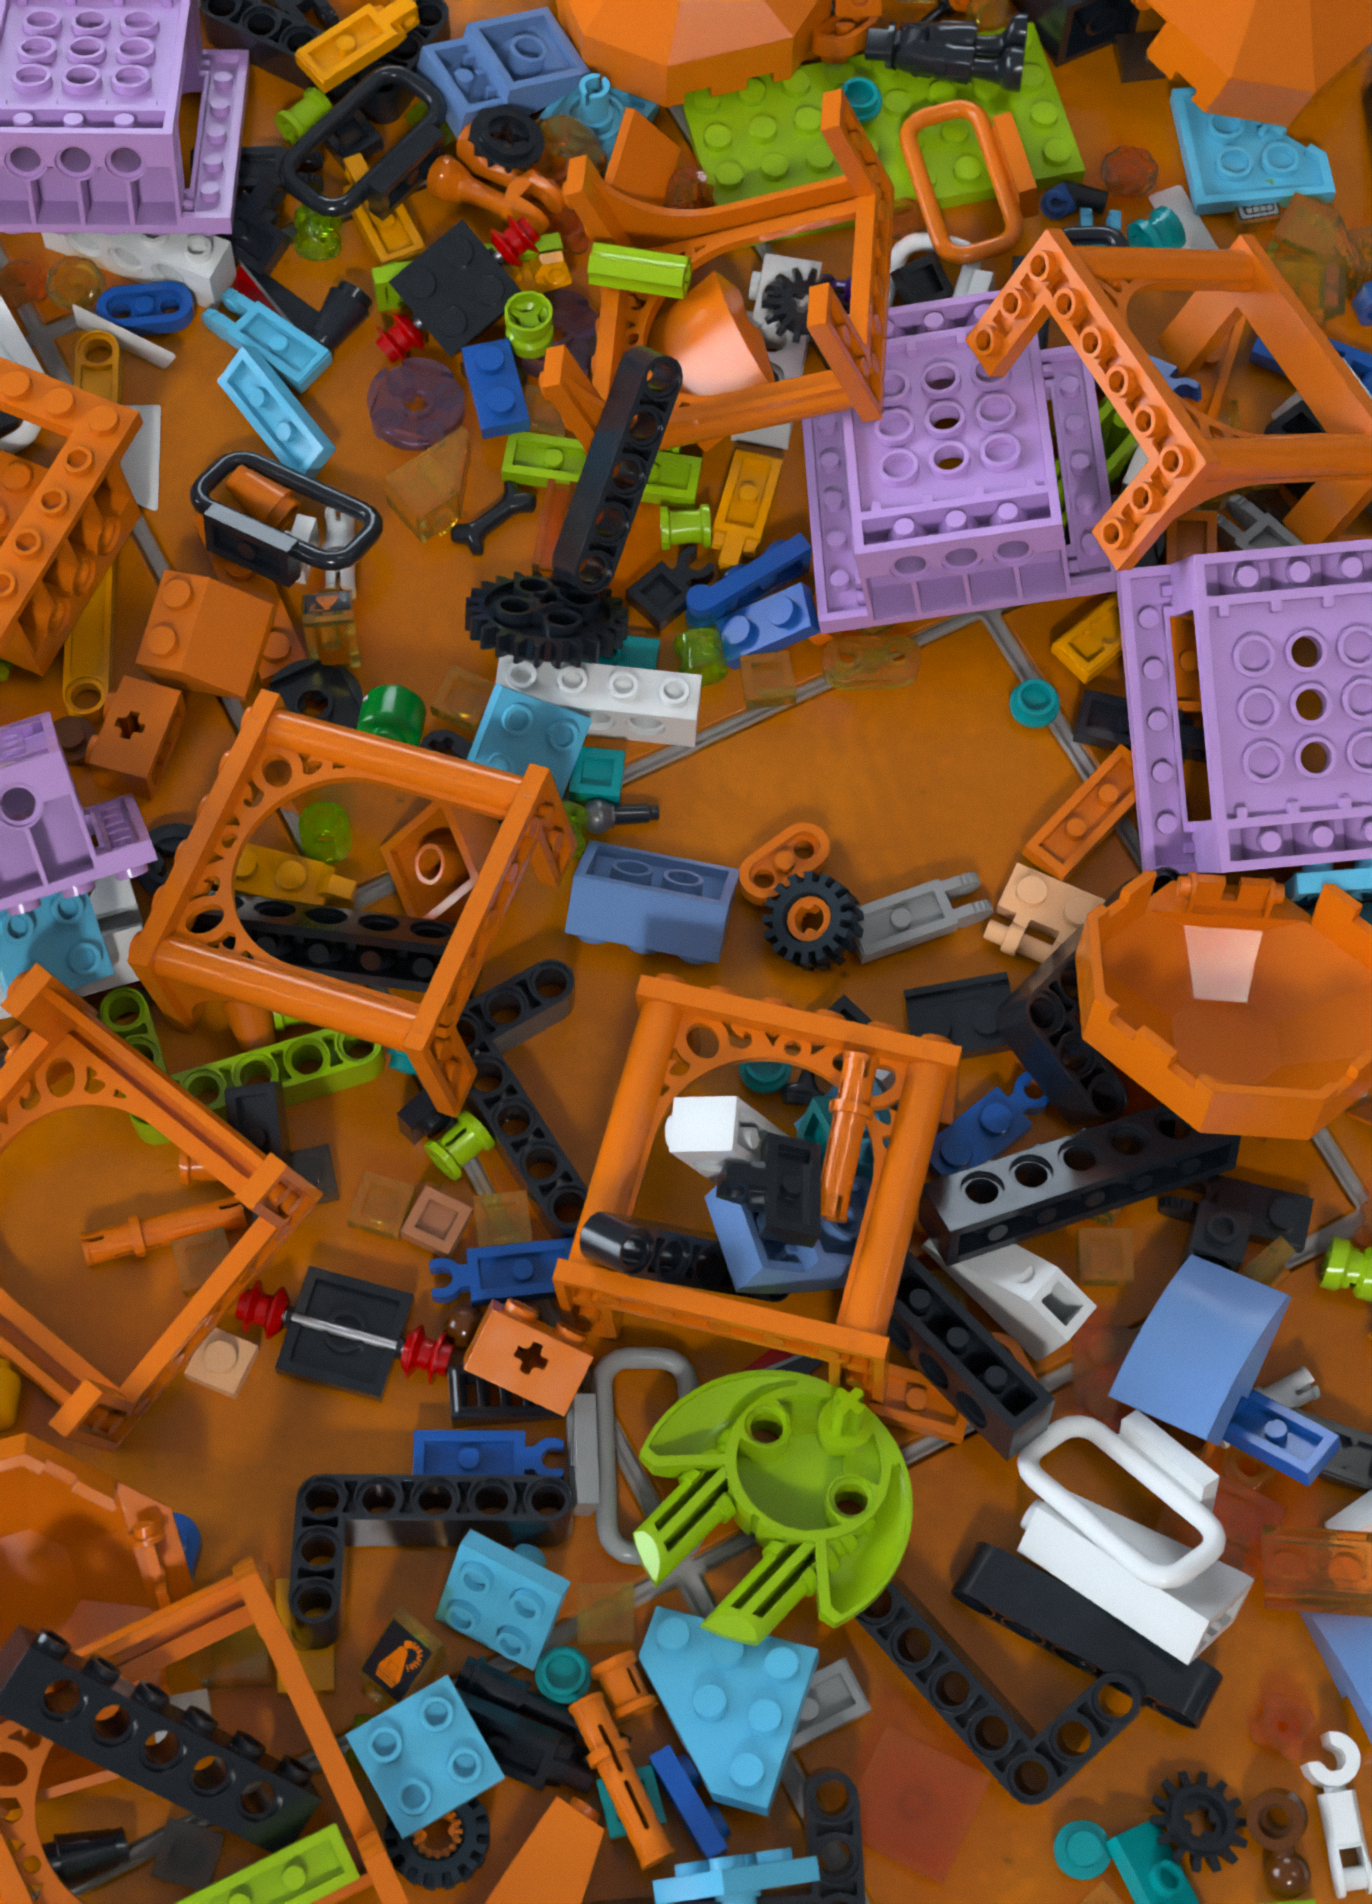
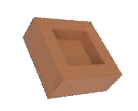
M425 1185L400 1230L401 1238L442 1258L450 1259L474 1216V1209Z

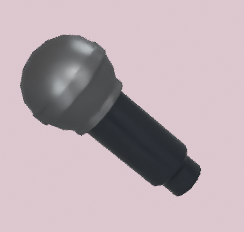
M593 799L588 801L581 811L582 825L587 831L595 834H602L614 828L615 825L644 824L652 820H659L658 805H649L648 803L613 805V803H608L601 799Z

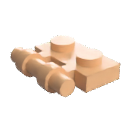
M1017 863L995 912L1013 922L1008 927L991 919L983 938L1000 945V951L1015 957L1016 953L1043 963L1085 922L1087 914L1106 900ZM1028 927L1055 938L1054 944H1048L1025 934Z

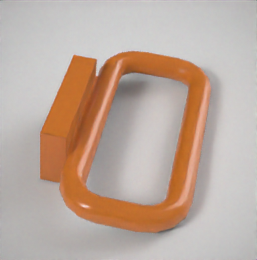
M963 99L947 101L912 113L903 122L899 132L900 149L931 244L939 257L957 265L977 263L1011 251L1022 238L1025 229L1024 219L1039 215L1037 185L1012 112L993 116V127L984 108L975 102ZM959 118L968 120L973 126L1006 227L1004 232L997 237L965 246L956 245L949 238L917 139L922 129Z

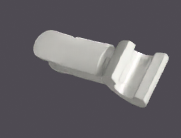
M1328 1731L1320 1735L1322 1748L1331 1752L1336 1757L1337 1767L1335 1771L1326 1769L1319 1761L1305 1763L1300 1768L1304 1777L1311 1784L1324 1789V1794L1317 1795V1801L1336 1897L1338 1899L1346 1898V1892L1365 1889L1369 1895L1372 1894V1864L1365 1840L1355 1789L1347 1790L1346 1783H1349L1359 1770L1360 1752L1357 1744L1349 1736L1341 1732ZM1355 1848L1359 1865L1342 1868L1339 1850Z

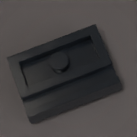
M1007 971L904 990L910 1035L921 1037L923 1034H937L951 1040L953 1045L962 1046L961 1059L1012 1051L1000 1035L996 1024L998 1008L1011 995Z

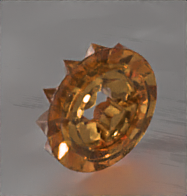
M693 167L677 170L671 176L667 185L665 208L689 209V204L692 203L694 208L690 209L715 207L718 203L714 201L712 196L714 186L707 183L704 171H695Z

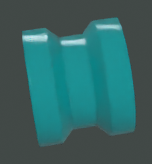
M1159 206L1150 212L1149 219H1138L1128 225L1127 239L1130 247L1182 248L1186 243V234L1180 219L1167 206Z

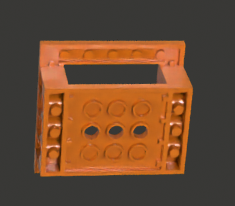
M0 357V411L68 437L49 469L0 449V659L44 677L142 515L119 462L144 422L139 411Z

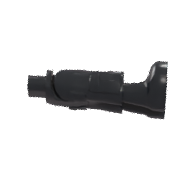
M1017 11L1013 13L1007 27L1001 34L987 36L978 35V25L974 21L945 20L941 21V23L904 22L900 24L899 30H896V22H890L889 29L869 27L865 60L885 62V68L891 70L899 69L903 72L911 73V76L934 77V79L964 85L972 83V79L975 78L997 84L1005 91L1020 92L1029 12Z

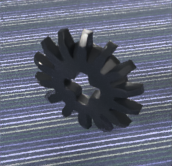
M798 268L792 269L794 282L788 277L778 274L775 280L782 288L767 285L764 293L775 298H769L761 302V309H774L773 312L764 318L767 325L779 321L781 324L775 332L778 336L781 337L789 330L794 333L792 342L799 343L801 335H809L811 344L816 343L807 329L808 309L804 313L798 312L797 303L793 299H804L806 295H809L810 286L827 282L831 285L834 281L832 275L822 278L817 283L815 280L818 271L815 268L811 269L807 280H803ZM832 287L837 297L845 295L843 287ZM839 299L845 311H848L849 303Z
M1181 1771L1178 1772V1789L1168 1778L1161 1783L1168 1800L1157 1794L1152 1796L1151 1803L1161 1812L1165 1813V1815H1151L1149 1818L1150 1824L1161 1828H1168L1169 1831L1157 1837L1156 1842L1159 1846L1173 1841L1178 1844L1171 1859L1175 1863H1179L1186 1852L1190 1853L1189 1860L1192 1872H1201L1203 1857L1211 1871L1218 1873L1222 1871L1217 1856L1233 1865L1239 1858L1229 1847L1233 1846L1244 1849L1247 1846L1248 1840L1235 1834L1236 1829L1247 1827L1246 1818H1235L1233 1812L1234 1809L1242 1805L1239 1797L1230 1801L1226 1800L1222 1794L1228 1785L1222 1780L1219 1781L1215 1788L1208 1787V1773L1199 1771L1196 1784H1191L1187 1772ZM1197 1809L1206 1813L1204 1822L1212 1827V1832L1204 1830L1199 1837L1191 1833L1192 1823L1184 1819V1814L1192 1815Z

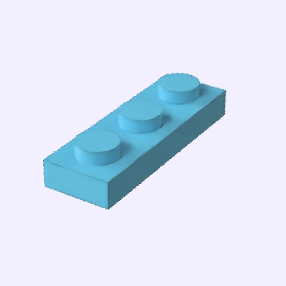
M242 345L217 380L218 384L283 465L315 478L334 453L336 447L255 346Z

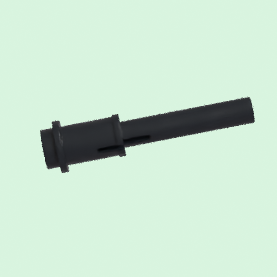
M481 1655L479 1660L468 1656L456 1681L455 1688L517 1714L521 1711L584 1741L577 1723L567 1707L530 1691V1682H524L486 1664L487 1657ZM619 1732L621 1738L627 1737L629 1743L631 1742L632 1737Z

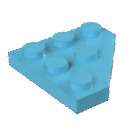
M1194 87L1172 89L1169 101L1194 215L1237 212L1236 207L1278 203L1279 208L1332 203L1336 190L1326 152L1313 144H1310L1308 147L1300 144L1286 135L1287 128L1284 126L1204 113L1191 100L1197 92Z
M656 1605L638 1656L645 1675L659 1696L667 1716L697 1767L712 1800L769 1817L820 1659L818 1649L772 1636H767L758 1646L738 1643L702 1629L700 1624L705 1618Z

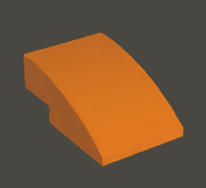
M715 270L690 290L685 299L677 301L652 322L648 336L649 348L671 356L678 361L683 373L682 385L679 391L681 393L701 396L717 395L775 382L762 332L749 322L740 290ZM724 437L697 444L702 450L707 452Z

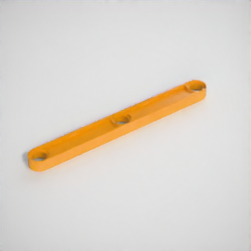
M89 331L82 335L76 344L74 386L121 404L122 357L118 341L107 331ZM96 347H106L112 351L109 359L102 363H92L86 359V355ZM116 558L64 642L62 695L69 716L82 717L92 725L104 720L103 709L108 694L112 691ZM84 690H95L100 693L101 699L92 709H79L73 704L74 698L78 693Z

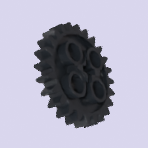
M534 570L532 576H524L516 571L514 572L513 579L496 575L495 583L482 581L481 589H471V597H466L464 629L470 631L469 639L471 641H480L481 650L495 648V657L497 658L512 655L514 656V664H519L527 659L532 660L535 668H539L543 662H550L555 669H560L562 662H569L574 667L579 668L581 667L582 659L597 664L599 663V655L611 658L613 657L614 649L621 650L623 648V640H627L628 607L622 606L623 599L621 597H611L612 590L610 588L596 594H589L559 578L555 572L550 577H543L538 570Z

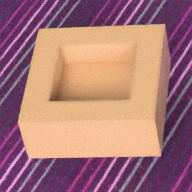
M215 1327L193 1354L184 1372L185 1377L188 1380L236 1400L260 1352L259 1347Z

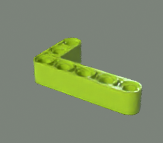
M129 987L116 988L110 991L102 999L99 1007L101 1021L169 1075L154 1021L143 995L136 989ZM126 1012L139 1014L136 1021L130 1025L120 1026L115 1024L117 1018ZM323 1029L169 1076L195 1097L203 1091L211 1090L219 1093L218 1098L206 1106L227 1122L225 1088L245 1086L246 1082L256 1075L268 1076L270 1082H282L285 1107L370 1082L381 1074L386 1062L383 1046L333 1030ZM364 1044L373 1048V1051L365 1058L355 1059L347 1055L349 1050L356 1045ZM306 1060H316L322 1063L318 1071L312 1074L305 1075L296 1071L297 1067ZM128 1113L138 1137L144 1142L153 1145L171 1142L152 1125Z

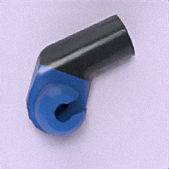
M1067 180L1048 190L1043 195L1040 206L1044 215L1050 219L1063 218L1080 208H1091L1092 212L1103 215L1109 192Z

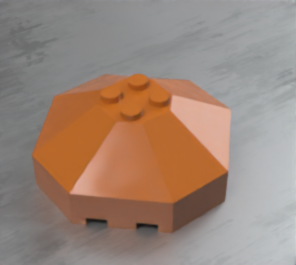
M555 0L558 7V19L564 33L570 42L574 43L578 54L590 72L600 74V83L605 76L610 82L611 87L666 108L684 104L685 93L708 88L710 96L714 97L747 89V79L770 73L773 83L791 79L812 47V30L830 18L832 0Z
M1130 0L1139 10L1153 8L1167 21L1147 48V58L1170 80L1179 73L1197 90L1191 100L1204 113L1288 127L1300 116L1304 109L1310 104L1313 105L1328 92L1339 78L1354 69L1372 47V0Z
M1145 870L1122 888L1118 900L1108 907L1100 904L1090 911L1086 916L1075 954L1082 1039L1199 1133L1310 1140L1372 1087V925L1359 916L1363 905L1335 884H1323L1311 916L1285 896L1284 883H1275L1274 877H1267L1266 879L1241 877L1238 885H1228L1224 875L1197 874L1195 871H1189L1187 876H1178L1177 881H1170L1150 896L1157 873L1156 871Z
M28 1433L0 1440V1652L18 1624L37 1634L41 1628H47L57 1633L72 1646L70 1651L73 1652L195 1593L170 1506ZM172 1664L133 1682V1684L138 1685L140 1680H146L162 1689L169 1696V1668ZM111 1705L105 1707L97 1714L95 1719L105 1720L112 1717L119 1709V1706ZM21 1729L9 1735V1737L25 1742L30 1748L37 1746L41 1742V1736L31 1730L27 1732L25 1737H23ZM54 1743L42 1767L38 1781L36 1803L111 1781L121 1776ZM0 1752V1783L11 1785L24 1780L27 1775L25 1763L12 1753ZM0 1798V1803L6 1806L9 1811L21 1808L16 1798Z

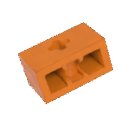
M123 675L117 692L111 691L105 701L103 709V719L105 721L100 734L92 735L86 748L85 762L89 765L95 785L126 794L132 792L133 796L153 801L187 717L182 691Z
M508 1298L505 1304L492 1299L463 1357V1370L565 1417L594 1358L592 1346L585 1343L588 1336L575 1327L563 1322H558L556 1327L553 1328L536 1320L537 1311L515 1299ZM533 1342L539 1343L540 1354L543 1358L532 1356L528 1363L523 1362L521 1350L518 1346L529 1349Z

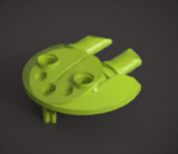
M762 1369L743 1371L712 1380L694 1389L668 1409L655 1424L639 1453V1460L653 1475L678 1479L680 1485L633 1532L636 1551L653 1585L657 1588L720 1522L726 1524L732 1517L748 1536L753 1533L755 1535V1542L764 1548L761 1551L763 1558L700 1624L702 1629L728 1640L758 1646L804 1596L811 1597L814 1594L816 1597L818 1619L835 1629L850 1621L871 1605L892 1580L905 1554L911 1532L913 1494L910 1476L901 1451L889 1430L863 1403L864 1392L860 1388L855 1387L848 1393L844 1388L831 1385L820 1378L786 1370ZM765 1429L776 1433L779 1439L775 1442L763 1443L755 1439L752 1434L758 1430ZM844 1500L854 1501L861 1506L863 1511L856 1515H847L841 1512L836 1504Z

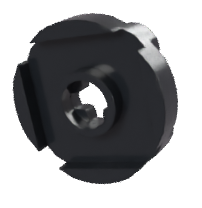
M303 659L285 666L270 681L269 691L281 695L288 711L302 714L306 711L305 702L313 699L317 705L323 703L328 705V707L322 710L323 714L313 718L353 729L357 728L363 702V692L359 682L348 669L338 664V669L331 665L322 664L321 659Z

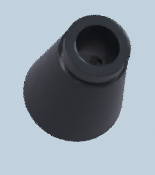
M343 280L340 281L337 287L329 288L309 336L333 353L370 316L368 309L372 305V300L354 284Z
M123 1827L112 1830L101 1829L53 1834V1841L42 1844L52 1868L70 1890L118 1867L119 1864L130 1862V1854Z

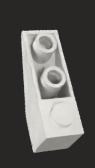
M930 1238L921 1246L1036 1362H1039L1067 1343L1097 1307L1057 1266L1017 1244H1012L948 1267Z

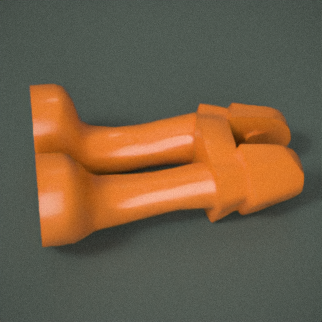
M470 122L463 128L456 144L458 160L449 155H441L431 165L427 175L428 192L433 197L445 202H464L490 210L501 216L502 221L508 226L507 215H510L515 222L523 216L537 234L541 235L550 224L543 212L531 203L534 201L547 210L560 214L567 206L562 189L554 180L545 178L534 169L527 170L525 173L514 168L508 175L504 168L497 164L488 169L487 159L474 156V144L468 141L472 123ZM473 176L488 179L507 187L505 193L480 182Z

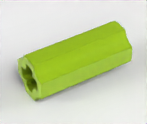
M594 242L588 261V284L685 299L691 282L692 257Z

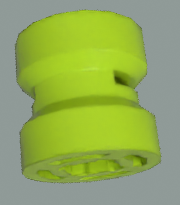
M522 291L514 294L505 305L506 338H509L512 352L516 356L525 359H535L545 355L546 348L552 347L554 343L553 308L549 299L535 291Z
M1333 1235L1324 1255L1318 1286L1332 1291L1351 1287V1291L1356 1298L1372 1303V1247L1369 1246L1362 1252H1359V1248L1353 1247L1350 1240Z

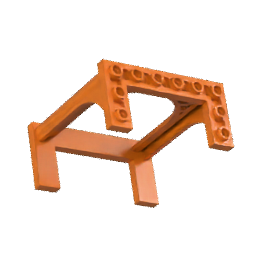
M842 88L823 93L820 129L844 173L842 176L711 208L673 209L638 201L612 188L604 182L587 154L569 159L567 181H564L562 185L563 197L567 207L570 210H575L582 221L585 233L590 241L691 256L692 271L707 261L737 248L855 220L850 316L847 315L829 282L809 287L807 329L831 370L717 395L701 396L679 392L658 451L850 409L856 410L863 423L882 419L895 187ZM599 286L601 309L600 317H597L595 321L597 345L596 354L591 358L592 383L565 344L546 348L544 371H541L539 375L541 392L547 401H551L560 413L566 429L572 431L580 441L586 457L619 363L629 349L636 346H647L652 322L660 306L667 298L666 296ZM642 300H646V304L641 308ZM651 369L648 372L647 381L651 379L653 375ZM637 414L633 417L631 421L630 429H632L635 423L637 422ZM621 462L614 469L613 477L620 470Z
M1046 228L965 339L989 377H1004L1049 316L1052 315L1149 458L1140 472L1091 530L1117 571L1132 570L1174 519L1211 498L1241 487L1259 484L1315 482L1282 520L1286 528L1305 545L1335 542L1372 500V400L1254 235L1240 234L1228 250L1075 246L1071 244L1062 229ZM1153 290L1195 291L1157 339L1181 375H1195L1233 326L1244 315L1327 433L1269 435L1249 433L1216 421L1190 405L1170 388L1130 330L1127 320V307L1130 298L1138 293Z
M261 689L253 706H249L242 716L240 732L232 749L227 750L221 758L218 770L219 775L210 793L205 795L198 805L197 820L188 838L184 839L177 847L174 866L165 884L161 885L153 896L152 911L142 931L137 932L130 943L127 962L174 1030L192 1035L208 1001H229L265 1009L398 1050L407 1054L437 1112L457 1118L478 1072L456 1028L457 1022L529 861H531L540 884L559 888L578 845L550 768L529 763L524 776L288 711L279 693ZM357 782L383 786L503 820L421 1004L280 961L261 949L246 933L240 922L235 903L234 886L239 860L244 848L257 828L279 807L280 809L299 814L310 790L331 784ZM258 792L263 794L264 796L259 805L251 807ZM235 839H237V843L232 847ZM219 881L220 887L217 893L208 896L214 882ZM217 909L224 912L222 921L214 929L204 933L190 932L200 913ZM228 936L236 938V943L232 950L222 944Z
M35 963L30 971L26 970L20 973L11 982L7 990V998L0 1005L15 1019L32 1030L28 1037L20 1038L10 1047L5 1056L6 1063L0 1069V1156L27 1128L50 1115L79 1107L117 1109L135 1115L152 1125L236 1194L234 1197L259 1216L120 1387L18 1303L0 1284V1354L62 1406L48 1423L66 1439L113 1453L324 1193L272 1152L269 1155L265 1154L96 1016L99 1014V1011L38 963ZM60 1060H68L74 1068L75 1082L68 1095L58 1097L54 1095L50 1088V1071ZM90 1068L97 1072L92 1079L106 1084L101 1091L95 1094L87 1092L90 1084ZM37 1088L41 1095L40 1101L32 1109H25L23 1107L24 1102L31 1099L34 1090ZM118 1091H121L126 1098L117 1097Z
M661 973L656 975V977L641 974L635 993L639 1013L638 1021L568 1260L558 1258L552 1277L564 1323L575 1327L583 1333L618 1341L624 1321L622 1312L827 1361L829 1362V1384L839 1388L842 1387L848 1393L855 1387H858L864 1392L863 1399L883 1405L888 1387L890 1337H886L939 1122L953 1124L958 1100L962 1046L953 1045L951 1040L937 1034H923L921 1037L900 1033L896 1027L884 1022L874 1021L865 1025L847 1021L843 1015L831 1010L819 1009L812 1013L794 1009L791 1004L778 998L766 997L759 1001L741 997L738 992L725 986L713 985L706 989L688 985L684 979L672 974ZM699 1028L710 1030L718 1040V1052L711 1058L698 1056L701 1048ZM729 1035L735 1036L740 1040L749 1039L752 1042L745 1048L734 1047L730 1045ZM788 1048L800 1052L797 1055L791 1056L786 1053L785 1049ZM845 1051L868 1054L867 1059H869V1056H876L880 1059L877 1069L894 1073L896 1080L893 1086L883 1094L871 1096L869 1106L874 1108L872 1120H867L865 1126L873 1149V1178L836 1324L657 1281L630 1277L583 1256L579 1244L580 1234L584 1224L592 1215L597 1212L607 1211L631 1217L634 1216L656 1136L666 1114L673 1106L674 1097H680L704 1077L733 1065L761 1061L778 1062L806 1069L839 1088L842 1071L837 1070L833 1063L835 1060H841L843 1063ZM677 1062L684 1063L689 1067L688 1072L685 1074L671 1075L673 1069L678 1065ZM666 1087L668 1090L661 1096L663 1088ZM899 1103L897 1111L889 1110L890 1124H884L875 1117L876 1110H884ZM890 1139L888 1148L884 1147L883 1140Z
M252 1556L232 1565V1575L73 1651L87 1660L91 1654L105 1658L121 1671V1678L133 1683L239 1630L255 1624L260 1637L263 1638L351 1830L352 1835L343 1840L361 1877L311 1904H337L374 1885L382 1904H410ZM62 1679L55 1681L47 1688L45 1694L53 1695L62 1692L69 1685L70 1680ZM0 1715V1752L12 1753L18 1756L27 1768V1775L21 1782L11 1785L0 1783V1798H16L22 1807L20 1818L9 1821L4 1818V1816H8L9 1810L0 1803V1904H87L75 1895L56 1874L45 1854L38 1832L36 1819L38 1781L43 1764L54 1742L41 1736V1742L37 1746L30 1748L25 1742L9 1737L10 1734L20 1729L22 1730L23 1737H25L29 1729ZM11 1839L24 1842L25 1844L16 1850ZM28 1856L38 1857L41 1861L40 1868L34 1872L27 1871L23 1865L25 1858ZM43 1882V1886L37 1897L32 1885H37Z

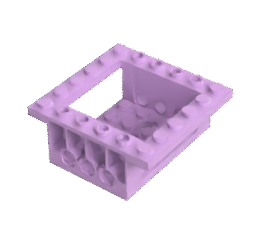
M0 0V232L7 234L39 232L59 235L70 233H103L106 235L151 233L159 236L167 234H201L205 236L232 234L251 67L249 50L203 49L198 0ZM188 92H202L190 188H185L178 127L181 95Z
M1001 290L889 307L882 419L863 423L856 410L850 409L802 420L817 613L821 634L1117 591L1116 569L1091 532L1112 506L1094 377L1072 345L1040 350L1038 332L1004 377H989L965 339ZM1046 400H1052L1071 543L1068 545L1065 544ZM944 418H953L958 421L955 426L949 429H937L934 427L937 421ZM948 458H958L963 461L960 466L950 470L938 467L940 462Z
M1372 539L1196 554L1170 565L1137 567L1124 571L1116 570L1142 873L1145 870L1152 871L1160 867H1171L1180 874H1188L1189 871H1195L1196 873H1227L1372 859ZM1194 615L1212 820L1188 822L1170 618ZM1300 637L1310 639L1317 648V658L1310 667L1298 665L1292 657V646ZM1304 690L1315 692L1321 699L1322 709L1314 720L1304 719L1297 711L1296 701ZM1311 742L1319 744L1326 753L1325 766L1317 773L1307 771L1301 763V752Z
M50 711L0 727V911L7 909L9 916L23 914L40 907L41 902L39 898L58 892L62 893L63 898L75 897L95 888L93 881L113 874H115L118 881L130 879L146 873L149 870L147 863L158 860L132 792L85 808L82 807ZM93 834H96L99 846L95 848L90 837Z

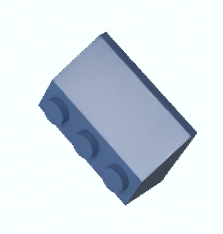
M590 840L573 876L565 933L577 935L581 941L590 944H604L608 941L628 945L630 950L640 954L663 952L678 955L681 960L690 964L719 963L737 889L739 869Z

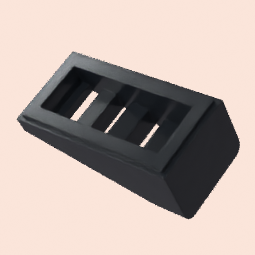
M463 1364L448 1366L450 1410L453 1428L563 1419V1416L540 1405H534V1402L523 1398V1405L512 1406L511 1392L500 1387L501 1406H490L488 1383L491 1382L463 1370ZM477 1384L479 1406H468L466 1385Z

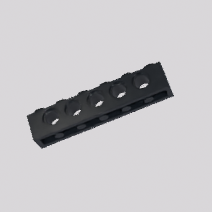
M210 890L208 896L215 895L217 891ZM235 893L236 909L240 922L249 937L261 949L285 963L350 983L426 993L457 923ZM217 909L200 913L190 932L204 933L214 929L222 921L224 912ZM228 936L222 942L223 946L232 950L235 946L236 938ZM482 969L469 995V999L474 998L482 976Z
M1164 1104L1144 1111H1134L1123 1118L1096 1127H1086L1075 1134L1048 1143H1038L1027 1150L1000 1159H990L979 1166L952 1175H942L931 1182L925 1183L920 1198L918 1220L948 1267L1235 1169L1241 1136L1199 1133Z
M907 1250L886 1337H890V1341L982 1437L1008 1461L1048 1429L1056 1399Z
M18 1624L0 1652L1 1716L271 1853L296 1841L323 1800L310 1780L313 1773L306 1765L289 1755H284L281 1760L265 1753L266 1748L260 1741L241 1730H237L234 1736L217 1728L219 1724L211 1715L196 1706L189 1705L185 1711L169 1703L170 1697L162 1689L146 1680H140L138 1685H135L121 1678V1671L114 1664L99 1655L91 1654L88 1660L70 1651L72 1646L67 1640L47 1628H41L37 1634ZM62 1679L70 1680L69 1685L62 1692L53 1695L45 1694L47 1688L55 1681ZM111 1705L119 1706V1709L112 1717L105 1720L95 1719L97 1714L105 1707ZM159 1731H168L165 1738L159 1743L145 1745L147 1739L152 1734ZM208 1756H216L208 1767L194 1770V1767L201 1759ZM255 1781H262L259 1788L254 1792L242 1794L249 1784Z

